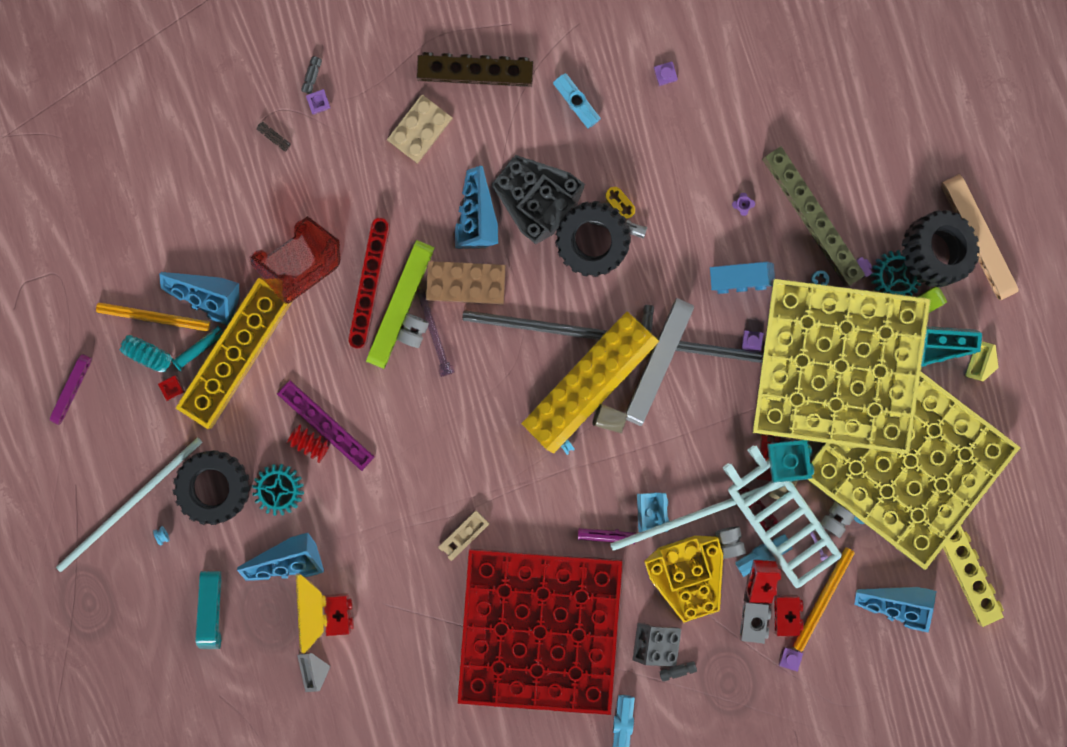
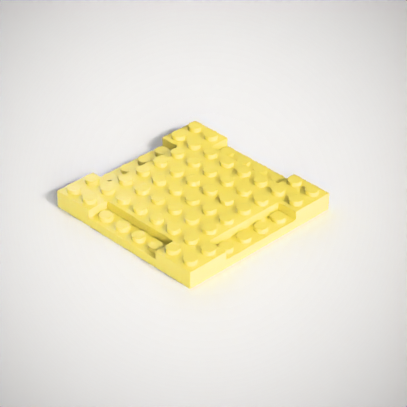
M774 279L753 433L909 454L930 299Z
M920 371L909 454L825 443L810 461L814 467V474L812 479L807 480L886 539L922 569L926 570L1021 447Z

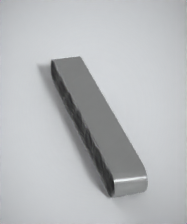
M678 298L675 299L658 337L660 342L653 348L625 414H628L627 421L639 426L643 425L691 317L694 305Z

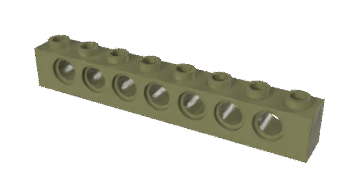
M782 146L762 159L844 286H850L864 277L865 273Z

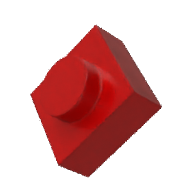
M176 375L158 384L166 401L185 392Z

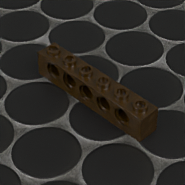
M423 52L417 58V81L532 87L533 61H529L530 58L527 57L510 60V57L507 56L491 59V56L488 55L472 58V55L469 54L453 57V54L450 53L434 56V53ZM435 63L442 65V69L438 72L432 70V65ZM454 64H459L462 67L457 73L451 71V67ZM471 66H480V72L472 73L470 71ZM490 67H499V73L491 74L489 72ZM511 67H516L519 73L512 76L508 73V70Z

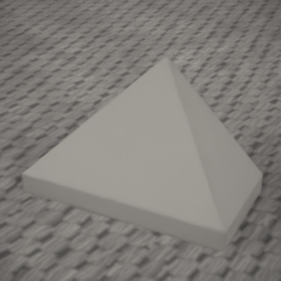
M312 653L298 654L305 692L320 691L331 666Z

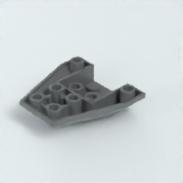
M517 155L513 157L491 184L520 232L535 244L540 243L556 232L563 217L578 205L585 187L582 181L569 172Z

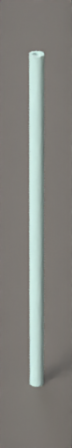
M198 437L61 561L56 566L57 570L62 572L203 442Z
M782 482L771 491L782 488L785 485ZM760 488L746 492L744 494H741L740 496L743 500H745L753 493L758 491ZM733 498L613 542L610 544L613 551L734 506L737 503Z

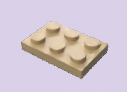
M421 95L387 141L418 164L453 118L424 95Z

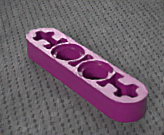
M81 354L49 421L60 425L64 420L91 364V357Z

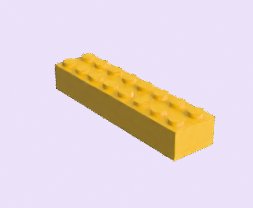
M258 278L175 409L205 428L212 429L294 299L265 280Z
M626 311L521 424L546 450L554 454L660 341Z

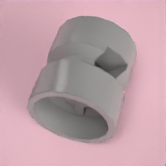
M406 314L402 323L404 328L400 329L396 339L409 346L419 348L423 340L422 334L426 333L429 322L418 316Z
M834 502L829 509L830 514L825 515L820 524L829 532L841 538L846 531L845 526L850 525L855 516ZM836 514L843 519L841 523L834 519Z
M739 526L715 532L721 544L723 559L746 553L744 543L740 541L742 535Z

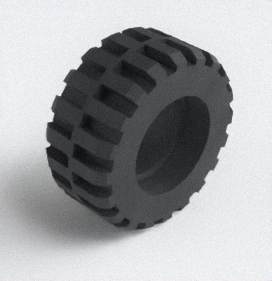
M593 201L575 206L563 217L556 231L557 240L555 243L559 249V257L563 258V263L566 266L569 265L572 268L571 271L575 273L580 272L582 276L592 275L593 277H599L601 274L606 275L610 273V271L615 270L629 251L631 237L629 233L630 227L626 224V218L621 216L617 208L610 207L608 203L603 204L599 203V201ZM585 222H600L610 231L611 245L603 255L597 257L588 256L578 248L575 240L576 232Z
M948 210L934 211L909 225V229L906 230L904 234L906 238L902 240V246L904 247L902 256H905L906 261L904 263L906 267L909 266L911 269L909 272L913 276L916 275L917 280L921 283L926 282L925 284L931 287L948 286L965 279L975 269V264L979 260L977 254L980 253V246H977L979 240L974 235V228L968 225V221L965 218L961 219V215L955 212L951 214V211ZM933 233L941 236L949 247L950 258L948 264L942 263L933 253L931 246Z
M217 450L201 452L185 460L183 466L177 470L176 473L178 475L173 481V484H175L173 495H176L177 500L175 502L177 506L180 505L182 508L181 512L184 515L187 514L190 520L198 521L199 524L217 525L235 517L244 508V504L249 498L250 485H248V480L250 479L249 475H246L244 471L246 469L244 465H241L238 462L239 460L236 457L230 456L229 453ZM209 469L218 470L223 473L229 483L227 498L221 504L214 506L201 502L195 492L196 478L200 473Z

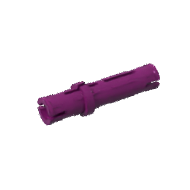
M579 528L578 540L616 542L635 535L636 532H622L619 529L609 531Z

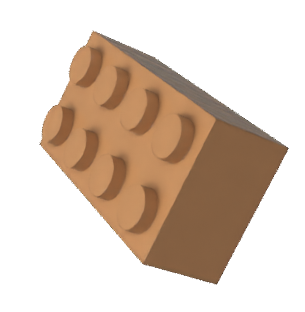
M428 261L426 300L504 305L506 266Z

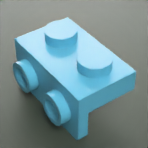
M666 493L637 494L638 532H643L669 522Z

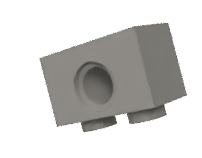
M743 601L739 636L741 641L765 644V639L769 637L767 619L770 620L771 608H769L767 603ZM753 618H760L761 622L758 626L754 627L751 625Z

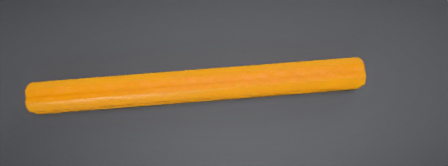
M97 303L96 306L97 313L202 331H209L210 322L205 320L105 303Z
M846 547L842 552L841 558L834 567L803 626V631H800V636L797 637L793 645L795 649L799 651L804 650L855 554L853 550Z

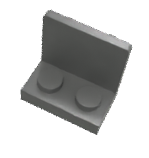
M637 623L632 661L651 666H676L681 629L655 627L646 623Z

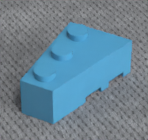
M760 262L710 267L711 290L717 291V294L729 293L731 289H736V292H747L748 288H755V291L767 290V287L773 286V280L775 279L774 263Z

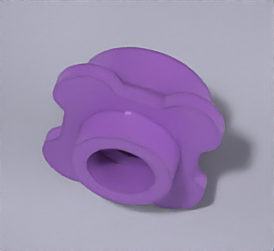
M741 193L737 201L732 203V207L738 209L742 216H746L749 209L755 206V201L747 197L746 193Z

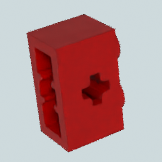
M753 560L746 588L749 602L772 603L773 597L777 595V582L781 580V569H778L776 561Z
M348 594L325 595L326 636L349 635L351 629H354L353 617L350 618L349 611L353 608L352 598H349ZM338 610H340L341 614H344L341 619L335 616Z
M798 595L774 596V633L777 636H800V631H803V619H800V612H803V600H800ZM789 611L793 614V616H790V620L785 617Z

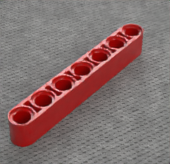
M377 218L371 224L349 334V344L356 349L365 347L368 341L390 231L389 223L383 218ZM379 222H383L386 225L383 232L376 231V225ZM375 241L382 243L379 251L372 249V244ZM371 260H377L378 267L375 270H370L368 267V263ZM369 278L374 280V286L371 289H367L364 286L365 281ZM364 297H368L371 301L367 308L361 306V300ZM360 316H365L367 319V323L363 327L357 324V319ZM355 335H361L363 338V342L359 346L353 342Z

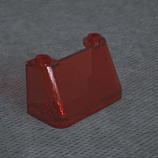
M307 216L295 224L293 238L269 255L264 250L254 252L250 256V263L277 297L284 303L289 304L337 269L341 261L340 240Z

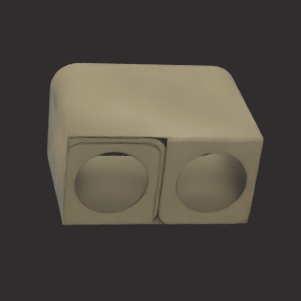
M600 404L597 407L592 425L622 433L628 414Z

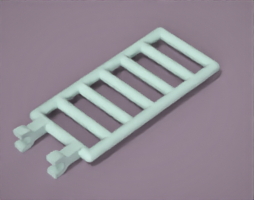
M753 445L747 451L759 466L746 476L740 478L731 463H727L722 467L734 483L728 488V492L794 587L800 588L840 559L841 553L791 481L783 482L789 491L754 516L748 506L782 482L772 483L770 481L745 500L742 499L738 490L770 468V460L766 461L757 446ZM794 498L800 508L765 532L759 522ZM805 514L810 524L776 547L770 538ZM813 530H816L821 539L787 563L781 553ZM826 545L832 555L798 579L792 569Z

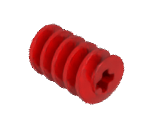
M299 424L293 430L287 443L291 441L290 447L292 448L298 444L297 451L300 452L304 449V455H308L311 452V459L318 456L317 462L320 463L329 449L327 446L328 440L326 439L321 443V436L314 439L315 432L307 435L308 428L300 431L301 424Z

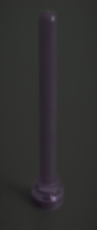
M418 288L417 295L425 319L429 322L428 328L440 362V369L438 370L440 377L455 373L454 367L447 361L424 289Z

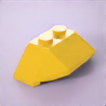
M295 573L299 650L301 653H306L324 632V626H327L326 615H323L322 608L326 607L325 595H322L300 573Z

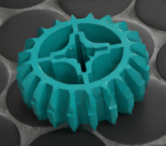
M900 250L895 251V256L892 251H888V256L882 254V260L876 259L875 262L879 266H872L876 273L870 274L871 277H876V280L871 281V284H878L874 288L875 291L881 289L880 293L912 297L911 291L914 293L918 292L915 286H921L922 283L917 281L916 275L913 276L912 274L909 282L905 275L908 269L904 263L906 259L905 256L901 255ZM892 260L903 262L897 269L887 265ZM883 270L888 275L886 285L882 277ZM899 272L900 279L894 280L893 273ZM896 283L906 287L901 292L891 290V287Z
M126 335L121 343L120 351L122 354L155 371L165 372L171 364L172 357L170 354L140 338Z
M273 464L271 467L272 471L267 466L264 468L266 474L262 471L258 473L261 479L256 477L254 481L259 483V485H252V488L258 489V492H254L252 495L259 496L255 503L260 501L263 503L260 505V509L267 506V514L273 509L274 516L278 514V510L282 516L285 515V509L288 513L292 512L290 506L295 509L298 507L295 501L302 502V498L298 497V495L304 494V491L299 490V488L304 487V483H297L302 477H294L297 474L296 470L289 473L290 466L283 470L284 465L280 464L277 470L276 464ZM277 474L273 485H264L269 476ZM283 475L291 481L293 489L285 486ZM279 484L280 488L285 491L276 494L272 488L277 487ZM264 491L272 494L273 504L266 499ZM292 494V498L287 504L279 505L283 495Z

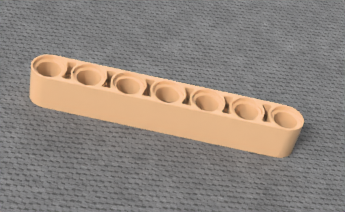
M958 174L942 182V189L953 211L961 215V219L965 218L968 221V225L972 226L975 230L974 235L979 240L977 246H980V253L977 254L979 256L978 261L996 297L1001 301L1017 293V284L963 177Z

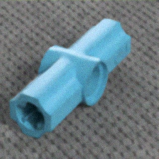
M566 73L553 82V85L587 129L601 119L586 100L585 95L579 91ZM574 97H580L582 103L574 105L571 100Z
M783 534L772 542L778 547L788 538ZM763 543L754 548L750 554L737 560L735 564L744 577L750 574L753 560L776 561V559ZM791 546V547L788 548L786 551H784L783 553H781V555H783V554H785L786 552L792 550L793 547Z
M618 695L617 710L613 721V747H630V737L633 734L634 727L633 710L635 697Z

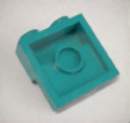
M807 440L768 444L772 483L812 479L814 467L810 463L811 446L807 443Z

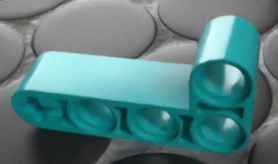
M221 571L200 572L196 624V645L200 649L221 648V632L219 631Z

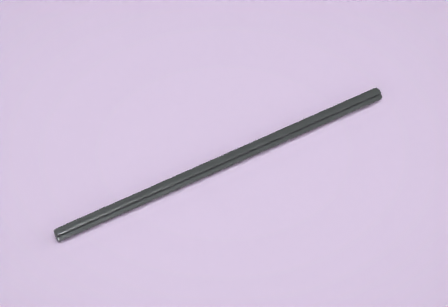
M464 311L462 316L463 321L600 340L607 332V330ZM679 341L676 351L759 363L763 362L764 354L763 352Z

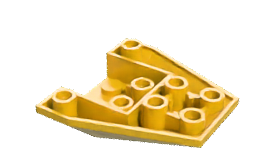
M695 535L661 546L644 560L650 580L683 623L720 611L723 553L718 537Z

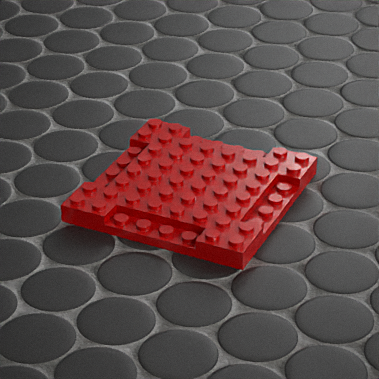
M469 548L457 704L611 715L623 561L619 559L581 558Z

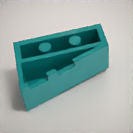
M927 326L921 367L981 352L982 332L977 329Z

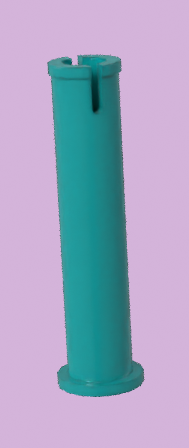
M216 326L215 329L177 358H172L171 361L176 368L182 371L186 364L217 342L224 332L221 331L217 335L216 333L222 329Z

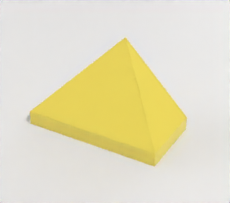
M982 341L981 352L972 355L966 377L984 381L999 368L996 345Z

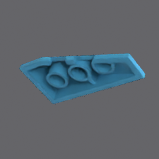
M477 166L466 172L462 192L465 197L463 206L459 207V212L461 213L459 224L456 223L455 248L457 249L487 248L498 244V224L483 166Z
M161 272L159 274L162 290L179 300L184 299L192 304L193 309H201L208 314L207 317L211 320L229 325L240 299L239 283L220 277Z
M309 533L290 537L238 566L237 571L246 581L269 580L271 576H281L282 579L288 578V575H295V573H300L303 577H309L324 573V568L317 544Z
M920 587L857 589L854 605L875 614L880 612L887 615V619L891 621L896 619L903 622L904 626L909 629L929 633L937 591Z

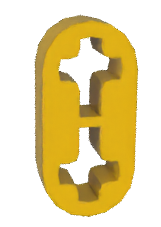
M609 188L605 195L607 202L612 208H617L621 216L630 219L635 213L633 203L620 188ZM611 191L619 193L617 196L620 200L619 203L615 199L611 200L609 198ZM621 203H623L625 207H631L630 215H628L627 213L624 215L622 214L623 208L620 205Z

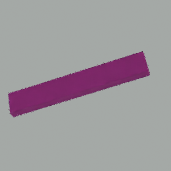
M291 380L277 393L281 399L361 471L375 458L372 453Z

